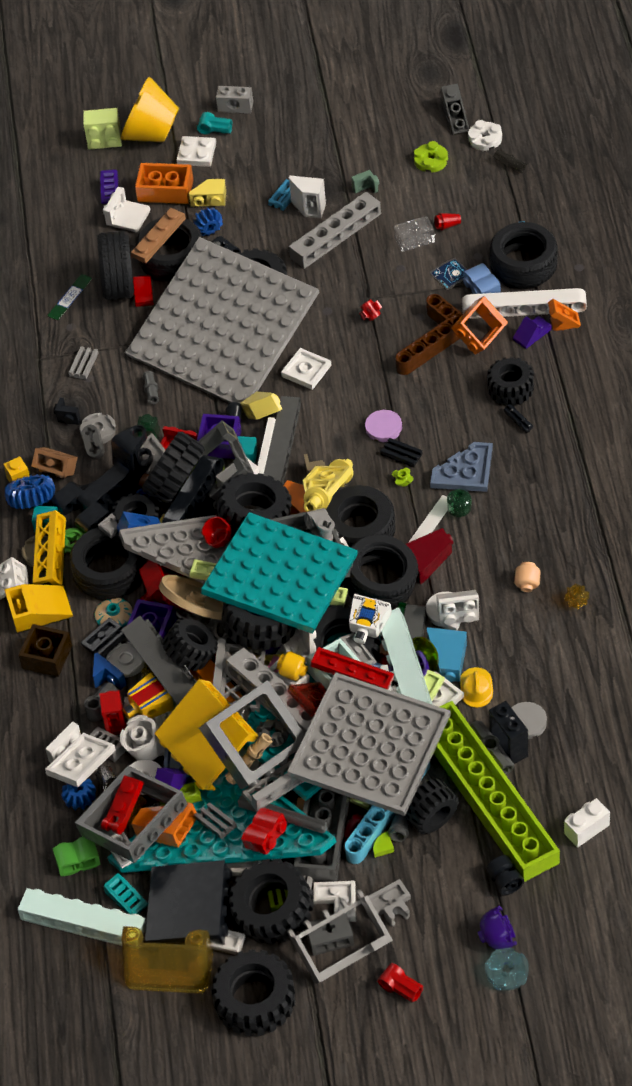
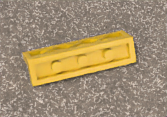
M57 510L38 514L36 517L33 584L35 585L47 582L52 585L63 584L66 518ZM49 518V523L43 528V520ZM48 534V540L42 545V538ZM47 551V557L41 562V555ZM46 568V576L39 578L40 572Z

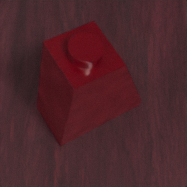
M443 528L406 544L416 556L418 562L417 580L420 584L424 583L452 553L453 539Z

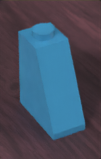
M427 627V642H432L437 650L434 653L435 658L438 660L437 672L449 682H460L467 646V632Z

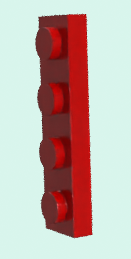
M321 647L317 648L310 667L333 675L336 672L387 690L394 679V673Z

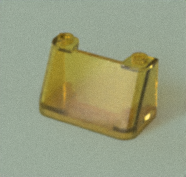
M123 926L124 980L128 988L133 990L202 993L208 989L213 962V952L208 930H193L189 932L185 939V945L143 943V933L139 928Z

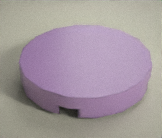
M390 410L375 411L366 419V434L373 440H379V442H388L389 438L395 439L402 431L401 418L397 413Z

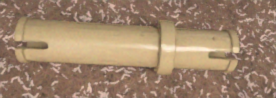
M262 733L254 744L249 745L247 752L241 757L248 768L257 759L262 757L264 750L273 742L268 734ZM228 772L225 775L226 780L231 784H236V781Z

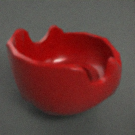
M215 516L209 518L204 523L201 534L210 547L220 548L230 541L232 529L227 521Z

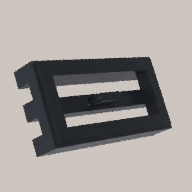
M389 438L388 443H385L384 448L381 449V455L415 467L423 455V451Z

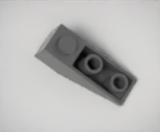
M458 83L442 86L440 98L453 135L468 132L469 125Z

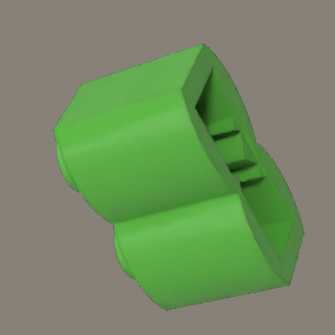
M84 837L78 838L73 843H60L53 848L60 876L72 875L80 870H89L100 865L95 843Z

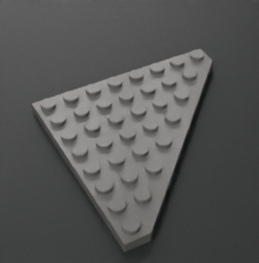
M257 508V509H250V510L261 511V510H265V509H263V508ZM216 515L121 529L119 531L124 549L187 577L190 576L194 559L218 563L233 539L231 537L230 541L220 548L210 547L205 542V538L201 534L202 527L209 518ZM191 578L202 584H205L206 582L205 580Z

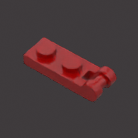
M123 776L107 817L101 822L103 830H112L113 833L118 835L124 832L144 782L132 777Z

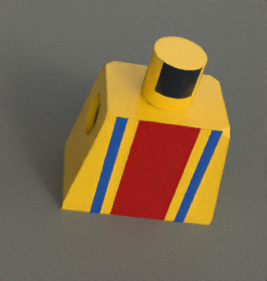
M149 673L128 691L127 696L130 704L122 708L128 719L137 713L138 715H145L153 719L174 709L170 694Z

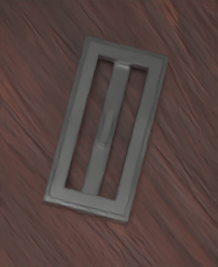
M210 802L207 804L206 809L204 807L201 809L200 814L196 813L194 815L198 822L220 839H223L237 827L235 821ZM207 816L210 820H212L217 826L221 827L224 831H220L217 827L211 824L204 817Z

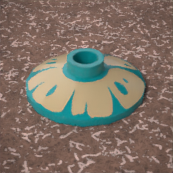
M122 598L107 599L97 606L95 620L100 626L110 617L123 628L128 624L133 609L130 603Z

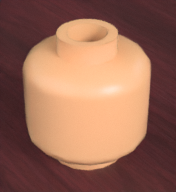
M522 562L515 569V585L521 588L523 592H532L533 589L537 588L540 584V569L536 564Z

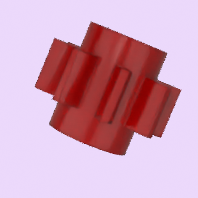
M370 299L360 306L362 311L359 314L363 320L368 318L369 321H372L381 314L379 310L382 306L378 301L373 302Z

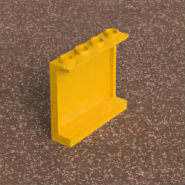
M199 679L154 734L159 738V743L171 752V757L183 766V771L193 777L198 788L214 791L216 788L212 784L226 767L199 727L231 706V704L210 681ZM238 712L220 723L221 729L237 752L241 750L247 741L255 742L259 737Z

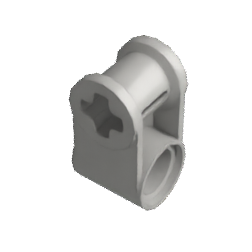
M320 508L305 512L304 521L312 534L333 541L332 531L335 523L328 515L327 510Z

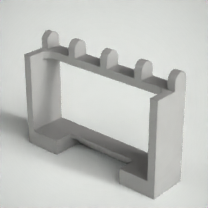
M361 890L356 892L360 900L348 906L345 899H342L340 904L343 909L330 916L326 909L323 910L322 914L325 920L311 926L308 920L304 921L303 923L307 930L295 936L292 929L287 931L315 984L322 982L357 960L393 941L368 895L364 896ZM362 904L378 931L380 938L323 971L318 972L300 938Z

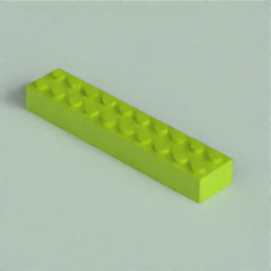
M450 701L440 706L450 710L451 713L433 754L503 854L511 858L515 864V869L524 878V882L560 864V850L454 702Z

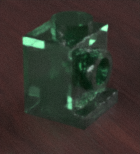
M149 414L139 416L137 425L144 426L146 431H152L158 440L160 426L157 417H152ZM138 432V437L143 435L142 432Z

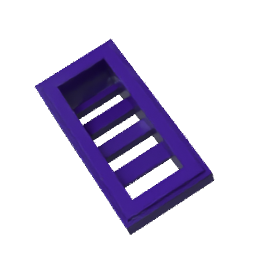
M104 170L100 172L102 204H108L111 196L105 197V195H111L119 187L117 170Z

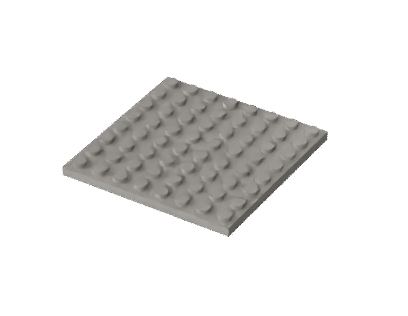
M199 237L125 353L130 358L227 403H241L260 389L318 296L319 290Z

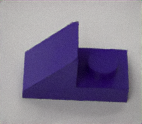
M526 316L516 331L513 340L527 349L551 330V324L540 316L533 320Z

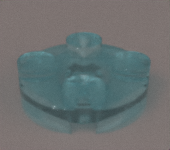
M513 948L497 949L486 962V976L496 990L516 989L527 981L529 974L527 958L521 952L514 951ZM505 965L513 968L510 972L502 971Z

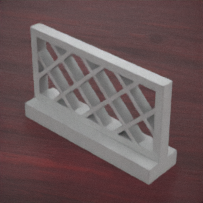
M218 638L213 685L225 699L231 695L238 701L241 698L235 692L242 687L238 683L232 689L226 685L233 679L230 676L227 677L225 665L226 660L231 657L229 651H239L245 647H242L241 644H228L226 639ZM251 647L245 648L251 653H261V656L257 659L264 665L266 650H252ZM255 699L256 705L247 704L240 711L260 712V702Z

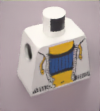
M354 594L349 626L350 631L356 633L354 636L355 642L365 644L367 636L373 638L379 636L392 613L390 603Z

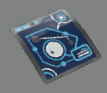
M453 258L430 271V274L446 290H449L454 285L463 281L464 271L467 269L456 258Z

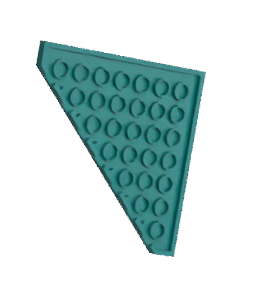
M225 768L212 784L216 789L214 791L200 789L202 801L193 803L196 812L199 814L203 807L206 809L207 804L210 802L235 821L237 827L223 839H220L196 820L179 848L154 842L140 859L123 869L113 854H110L107 858L115 868L124 873L152 870L154 866L225 860L226 863L316 856L322 855L337 841L335 836L327 830L322 834L287 822L285 832L276 839L275 847L268 854L265 855L245 848L241 838L246 828L252 823L257 812L239 807L238 799L242 795V791L247 789L248 786L241 790L237 783L231 784L228 782L225 775L229 771ZM283 796L270 803L306 815ZM207 816L204 817V818H205L206 820H208L211 824H213L215 827H217L220 831H222V832L224 831L221 827L217 826V825H216L212 820H210ZM136 834L129 841L132 842L137 837Z

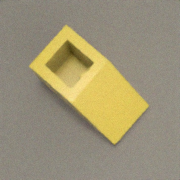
M207 179L189 192L191 207L225 206V179Z
M257 391L240 403L248 419L257 420L282 410L279 404L280 399L274 393Z

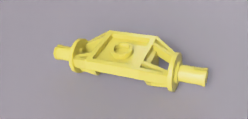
M337 459L331 462L329 466H315L303 479L305 491L304 510L306 512L320 508L327 509L334 493L340 487H344L353 477V464L351 460Z

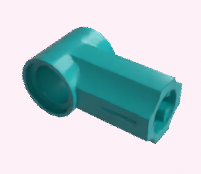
M204 112L201 114L197 130L205 135L210 134L211 131L231 133L233 122L232 119L218 118L210 112Z

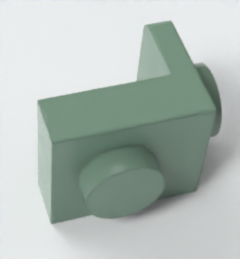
M370 170L351 177L352 190L355 193L370 187L374 193L378 192L379 179Z

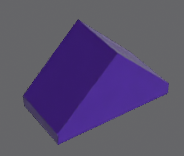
M157 768L155 779L180 790L191 776L176 768Z

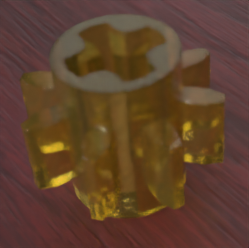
M574 584L571 588L567 587L565 601H569V607L572 606L579 609L583 605H587L589 592L585 591V586Z

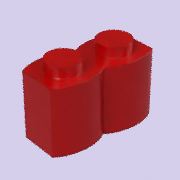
M263 807L260 808L254 816L252 823L242 835L241 840L245 848L265 855L268 854L275 847L276 839L287 828L284 814Z

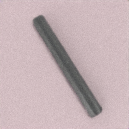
M241 795L237 802L239 807L257 812ZM273 804L264 807L283 813L288 823L322 834L328 829L326 821Z

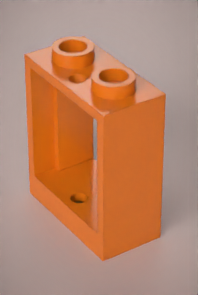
M483 296L474 301L451 329L467 345L470 351L477 354L485 350L508 322L490 301ZM475 311L492 328L481 342L464 324Z

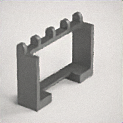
M221 421L198 441L205 447L202 456L208 455L224 440L228 441L236 458L233 462L237 469V472L229 479L232 477L236 478L237 475L242 473L247 475V473L253 472L234 429L225 422ZM216 482L208 494L209 498L215 500L213 503L214 509H217L219 491L223 486L222 484L218 487Z

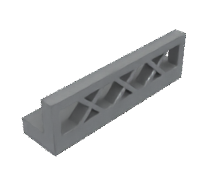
M293 759L276 769L268 777L259 780L260 782L251 789L248 787L242 791L244 798L257 812L260 808L266 807L304 782L288 776L287 773L284 774L289 769Z

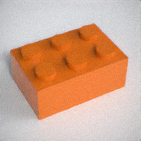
M141 163L135 186L138 202L189 204V192L193 184L192 166L189 164Z

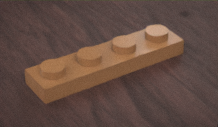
M170 208L131 251V257L147 263L186 219L185 214Z

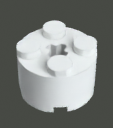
M139 715L126 723L128 726L125 730L122 729L120 742L125 750L136 760H154L158 756L165 754V748L159 743V738L154 734L160 726L152 718Z

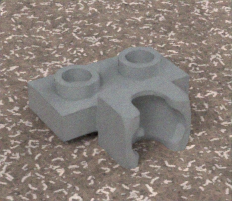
M400 879L368 896L378 915L384 914L390 926H395L394 919L397 914L402 915L404 919L409 918L410 912L405 902L411 899V895Z

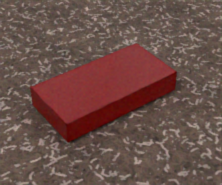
M151 276L133 277L136 307L154 305Z

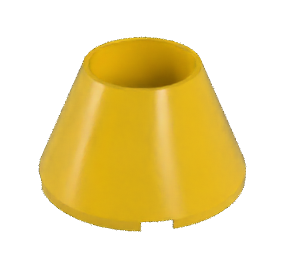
M148 77L145 81L120 139L150 142L165 141L179 111V107L152 78Z

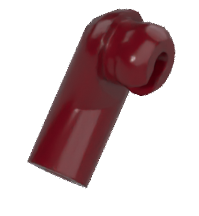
M354 814L345 826L343 838L345 842L355 830L356 825L361 822L364 817L363 815Z

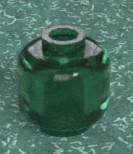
M464 489L451 491L447 496L448 512L455 517H464L470 513L472 499L469 492Z

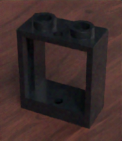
M504 701L489 709V731L499 739V745L513 764L527 758L528 729L507 701Z

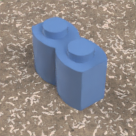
M481 263L464 271L463 282L467 288L469 287L472 290L473 294L501 293L499 281L491 274L485 264Z

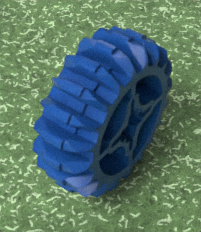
M45 475L24 476L16 481H12L5 487V499L10 507H15L16 509L43 505V503H48L55 495L54 482L52 478Z

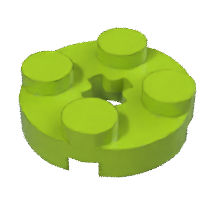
M430 141L428 144L414 150V163L421 171L426 169L431 170V172H437L447 165L448 152L443 146L438 145L436 141Z

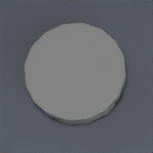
M94 413L85 417L79 427L82 439V430L85 426L94 425L97 427L103 444L110 441L116 433L114 419L110 415L106 416L102 415V413ZM91 430L88 436L93 440L92 434L94 432Z
M522 702L512 707L527 727L528 739L541 735L546 729L547 716L541 706L532 702Z

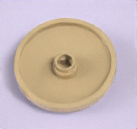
M166 575L162 578L159 589L170 601L190 613L222 620L223 602L201 594V588L204 584L179 575Z

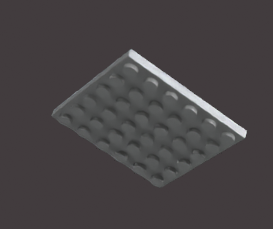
M335 672L287 774L304 782L405 816L448 722L451 711Z

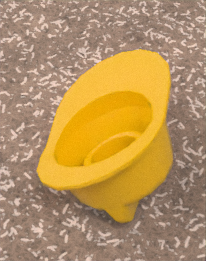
M474 667L462 673L460 677V688L464 692L462 700L471 707L479 708L487 705L493 696L492 678L488 671Z

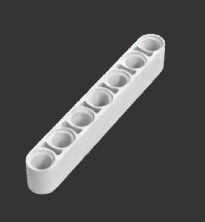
M580 288L469 294L462 298L463 314L474 301L483 296L490 301L503 317L550 314L548 302L551 299L557 300L578 313L585 311L587 308L586 293ZM475 311L469 318L482 317Z

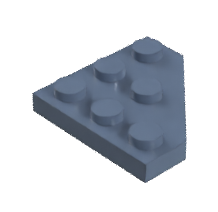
M473 442L465 451L454 454L443 465L434 467L430 482L431 488L487 492L493 443Z

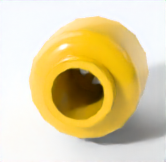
M291 651L280 656L276 667L279 669V674L282 677L292 681L305 677L308 666L305 665L306 659Z

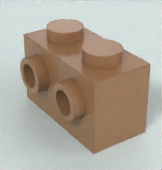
M46 447L36 448L31 467L38 468L40 472H51L57 477L66 478L67 476L74 475L78 457Z

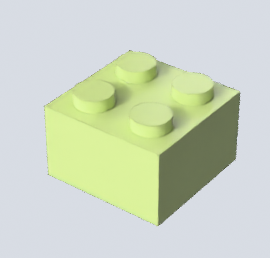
M117 108L84 111V129L88 149L122 147V139H120L122 137Z

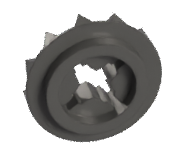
M267 718L264 722L260 721L259 726L256 728V733L259 737L262 733L270 736L269 731L275 728V732L271 737L273 742L268 747H278L287 741L289 733L277 718L274 720Z

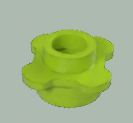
M409 468L399 471L395 470L392 473V476L395 477L396 485L404 487L413 481Z

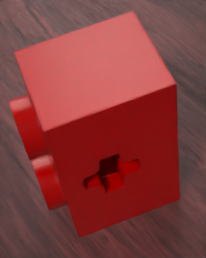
M120 691L99 693L101 713L106 731L112 734H120L122 729L125 730L126 728Z

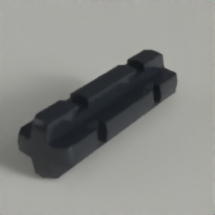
M508 404L504 408V412L523 431L529 433L533 429V425L513 405Z

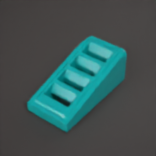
M119 873L104 885L105 894L127 914H139L148 906V902ZM126 890V891L119 897V894H120L122 891ZM132 896L126 903L124 902L127 898ZM138 901L139 903L131 909L130 906Z

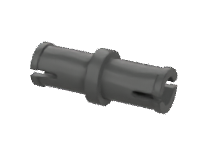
M146 371L143 373L144 391L147 393L148 403L154 405L159 402L158 384L155 382L154 373Z

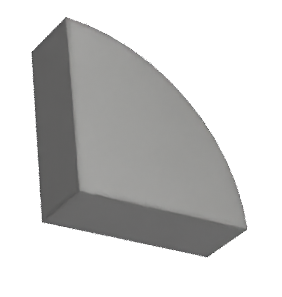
M112 513L98 524V528L111 539L117 533V521Z

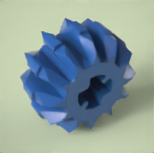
M206 207L205 210L201 209V212L195 213L196 217L193 218V223L200 229L202 236H209L211 233L215 234V231L220 230V226L223 225L222 216L214 207L210 209Z
M90 778L86 779L79 787L68 783L62 786L63 801L68 808L73 807L75 811L78 807L84 810L85 805L91 806L92 801L96 800V787L92 784Z

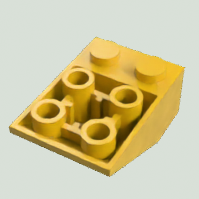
M22 584L4 589L17 632L31 629L32 624L42 626L73 617L64 586Z

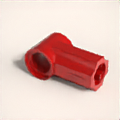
M390 963L377 980L384 990L388 992L395 991L412 1003L418 1000L423 991V985L405 975V972L394 963Z

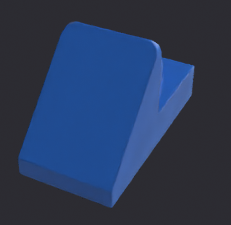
M98 652L94 654L93 680L95 688L106 680L117 686L120 690L125 687L124 673Z

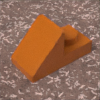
M551 299L548 302L551 315L550 320L554 331L579 328L581 326L578 312L555 299Z

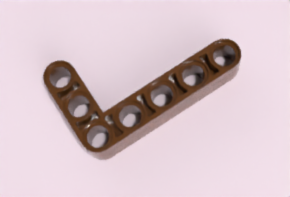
M438 294L429 295L426 299L427 315L439 325L396 354V370L401 375L410 374L460 339L451 327L463 314Z

